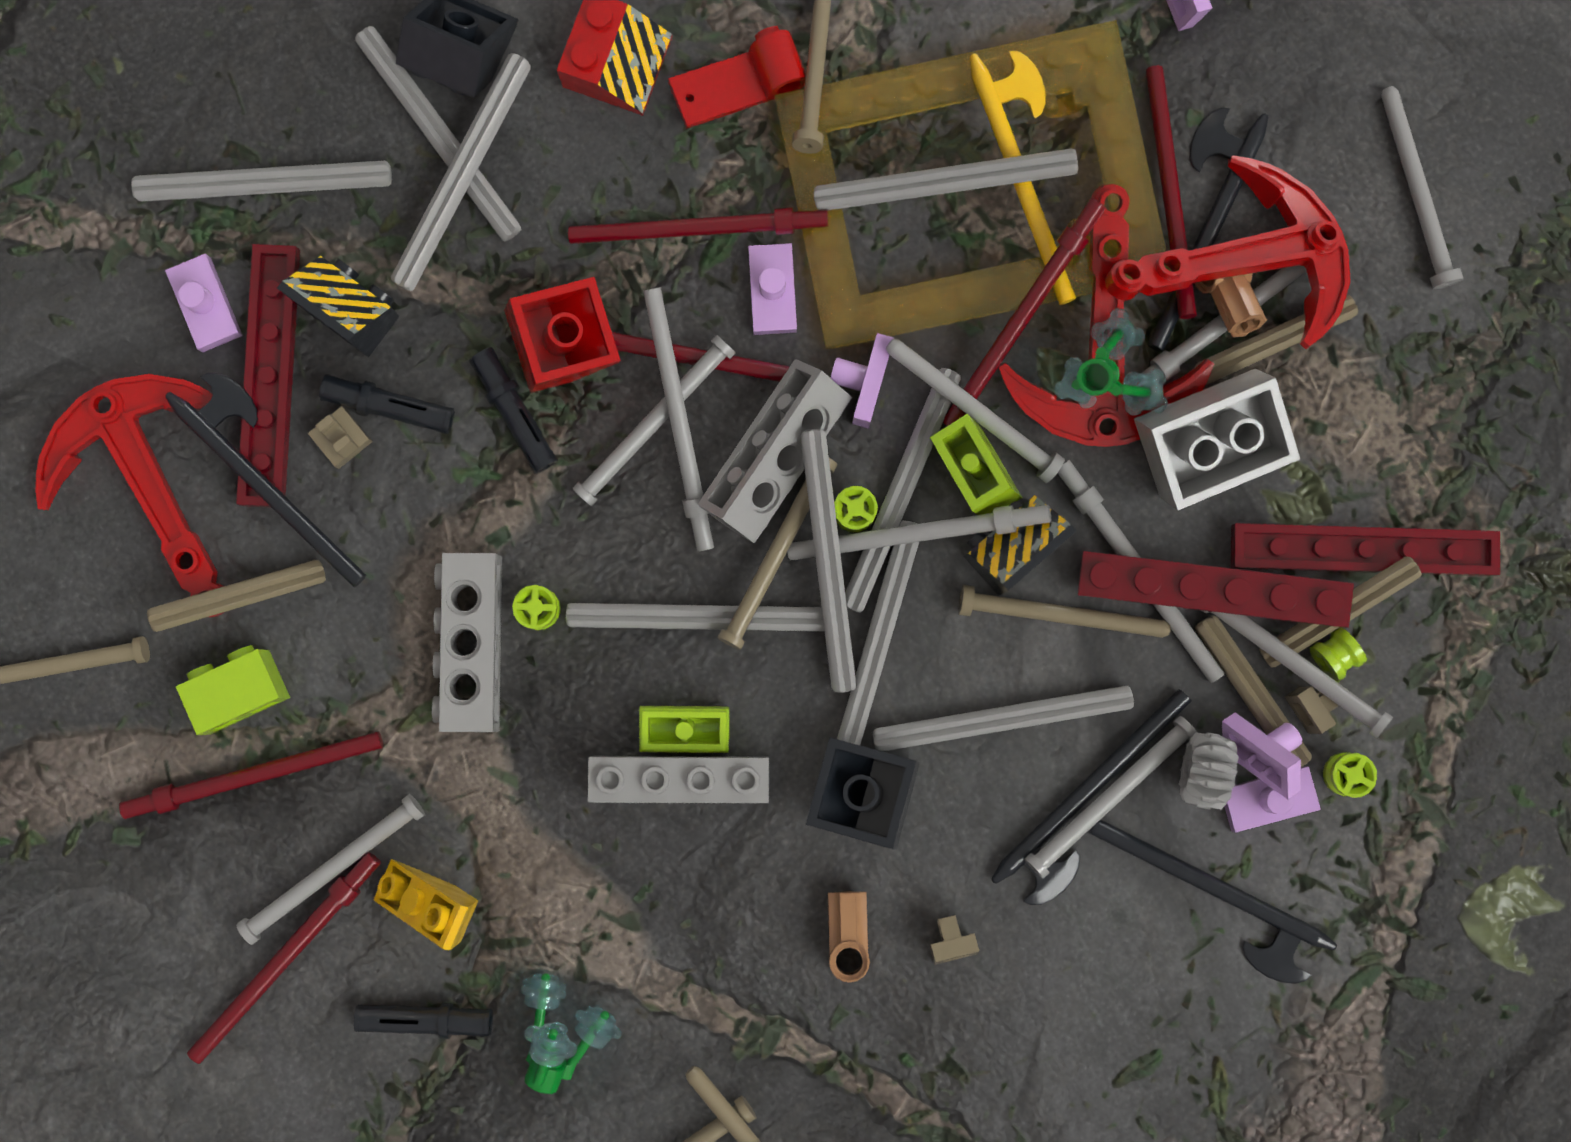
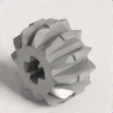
M1208 732L1206 734L1195 733L1190 738V741L1186 744V752L1183 755V763L1180 769L1181 778L1179 785L1182 800L1196 805L1197 808L1208 810L1211 808L1222 809L1231 799V792L1233 787H1235V777L1238 772L1237 762L1239 757L1235 741L1224 738L1219 734Z

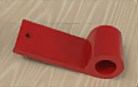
M778 26L767 27L755 35L756 41L751 44L747 53L668 78V84L686 129L786 96L805 86L806 71L790 31L780 30Z

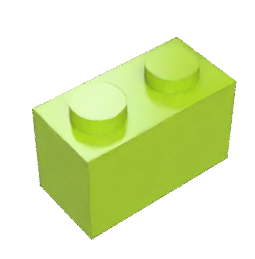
M968 413L930 437L965 500L976 515L993 513L994 508L1009 506L1011 503L1022 499L1020 492L983 429Z
M252 645L240 648L227 655L228 663L215 669L212 664L196 668L186 674L189 679L188 681L175 686L196 735H211L290 698L270 650H254Z

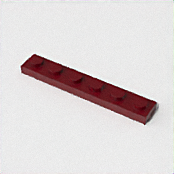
M252 244L244 389L256 406L258 421L253 428L242 419L240 453L286 496L297 304L278 290L277 287L283 280L299 270L300 249L297 246ZM238 476L237 505L270 507Z
M1245 523L1231 525L1232 569L1380 573L1402 558L1411 557L1419 566L1422 574L1500 575V531Z
M1083 551L1077 595L1349 628L1354 583Z

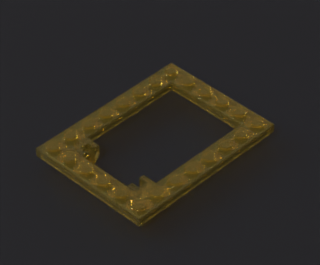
M1117 20L823 84L818 131L823 134L824 139L823 148L817 153H802L792 147L793 133L800 129L804 89L775 95L798 211L818 210L814 201V188L819 185L837 183L827 132L980 99L972 78L971 54L976 53L989 70L993 82L1007 78L1013 73V63L1009 51H1019L1028 56L1036 65L1043 79L1046 91V101L1043 109L1045 116L1050 118L1065 117L1079 112L1084 106L1088 107L1104 184L1119 185L1129 195V208L1123 216L1129 224L1128 259L1138 262L1142 256L1165 252V241ZM1071 92L1068 96L1056 98V95ZM1116 194L1108 195L1109 210L1114 211L1119 206V198ZM842 208L828 210L829 227L802 229L827 350L875 340L877 333L894 336L1016 310L1045 267L1042 258L1037 257L860 295ZM1077 218L1071 219L1068 226L1072 227ZM1114 239L1108 240L1104 245L1103 249L1106 256L1111 257L1118 251V244ZM1090 241L1079 256L1076 254L1073 256L1065 268L1076 297L1092 294L1093 275L1089 270ZM1164 265L1167 270L1171 271L1168 266ZM1125 274V276H1126L1128 279L1133 280V279L1131 278V276H1129L1128 274ZM1053 287L1042 304L1058 301Z

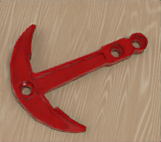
M1231 156L1227 166L1251 188L1265 208L1269 209L1276 204L1288 227L1190 251L1180 248L1145 255L1138 262L1131 259L1120 260L1114 264L1106 275L1105 286L1108 292L1116 299L1130 300L1139 292L1151 296L1185 289L1196 282L1299 265L1304 266L1312 290L1304 300L1305 326L1300 345L1305 349L1319 341L1334 325L1342 312L1350 286L1349 251L1343 232L1334 215L1314 191L1278 167L1259 160L1239 156ZM1164 265L1168 266L1172 271L1167 270ZM1124 273H1126V274H1128L1129 276H1131V278H1132L1133 280L1128 279V278L1124 275Z
M1116 184L1101 185L1092 194V197L1105 205V199L1108 195L1116 194L1119 198V206L1114 211L1105 209L1090 231L1089 270L1093 275L1088 360L1095 358L1096 350L1104 345L1117 327H1124V300L1113 297L1105 286L1106 275L1114 264L1120 260H1128L1129 224L1123 216L1129 208L1130 199L1127 191ZM1114 239L1118 244V251L1115 255L1108 257L1104 253L1103 248L1108 240ZM1123 334L1109 354V358L1119 368L1120 376L1118 381L1121 384H1125ZM1206 358L1196 368L1181 378L1154 389L1155 396L1126 401L1125 395L1114 396L1108 391L1097 396L1086 393V398L1082 402L1056 399L1057 395L1025 380L1005 362L998 368L1006 388L1022 411L1053 435L1087 446L1109 447L1126 445L1140 440L1134 419L1202 391L1209 380L1215 364ZM1106 418H1111L1114 421L1113 429L1109 433H1101L1100 423Z
M153 374L112 379L78 397L53 424L38 459L35 487L37 508L49 511L54 497L63 482L82 461L77 454L99 438H102L162 542L161 551L180 587L190 592V596L224 587L216 583L218 572L198 534L190 530L139 424L141 416L164 408V410L174 412L165 398L168 392H172L189 402L197 411L202 409L212 399L213 393L183 379ZM103 398H108L111 402V407L106 413H101L98 408L99 402ZM188 552L193 557V564L190 568L184 569L180 564V558L184 553ZM219 613L209 617H217L222 615L223 613Z

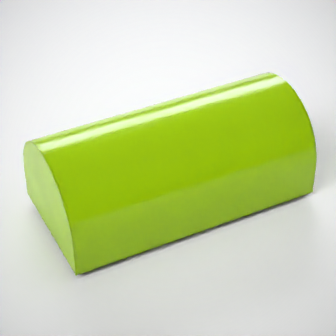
M640 706L639 752L729 753L730 709L728 706Z

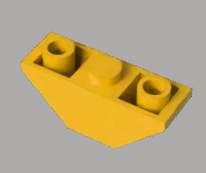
M393 859L390 860L385 874L379 880L378 890L373 899L445 950H451L461 943L479 901L449 882Z

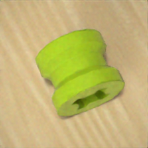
M862 486L845 488L838 494L834 502L837 524L841 529L848 532L858 533L866 530L872 525L877 515L878 504L875 496Z
M538 585L526 586L520 590L515 596L512 606L513 614L521 625L538 631L553 626L558 620L561 611L560 601L556 594Z
M1342 627L1331 632L1330 639L1326 642H1317L1310 647L1311 656L1319 668L1338 683L1346 677L1348 669L1360 667L1367 662V657L1362 647Z
M1350 752L1337 753L1331 756L1325 763L1323 779L1326 786L1335 794L1352 798L1362 797L1369 794L1375 787L1377 769L1373 762L1365 755ZM1342 773H1344V777H1345V779H1346V782H1345V783H1343V782H1344V779H1343Z

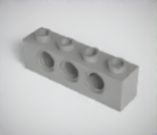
M795 359L697 505L730 530L755 543L805 469L801 433L806 430L823 429L827 436L852 397L822 370Z
M442 553V563L436 564L434 572L436 590H441V607H436L434 611L435 634H441L440 652H434L433 675L434 678H440V695L433 697L432 719L434 723H439V732H499L502 556L496 553ZM466 587H473L477 592V603L471 610L463 611L457 603L458 594ZM470 630L476 636L477 645L471 654L464 656L458 651L456 642L462 632ZM468 674L475 680L476 691L470 699L463 700L456 692V683L461 676Z
M769 756L588 757V803H769Z

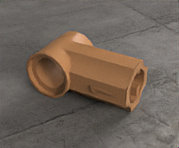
M1253 273L1195 283L1200 292L1211 293L1224 324L1232 337L1246 336L1250 332L1260 329L1267 321L1250 285Z
M828 892L830 968L839 980L849 983L855 982L865 976L870 964L868 955L867 892ZM853 948L861 954V965L853 972H844L836 964L837 955L843 949Z

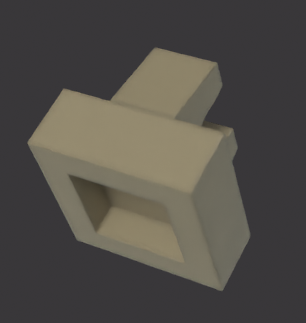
M343 406L334 413L327 415L308 433L333 466L338 469L373 442Z
M1312 686L1298 687L1285 696V699L1308 734H1322L1337 724L1330 712L1339 705L1320 691L1316 692Z
M956 915L938 919L937 924L942 942L931 944L930 946L934 965L979 953L975 933L961 937Z

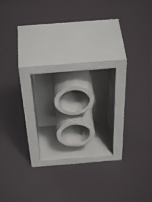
M1257 369L1245 372L1134 419L1159 497L1176 510L1183 509L1300 460L1275 377Z

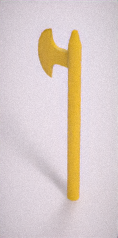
M1009 51L1013 63V73L1007 78L993 82L987 67L979 56L973 53L970 56L972 78L1003 158L1021 156L1002 104L1012 100H1022L1028 104L1036 119L1042 114L1045 107L1046 91L1043 79L1036 65L1028 56L1019 51ZM1031 181L1014 183V188L1044 266H1046L1057 247ZM1064 270L1053 286L1059 305L1067 304L1076 299L1066 270Z

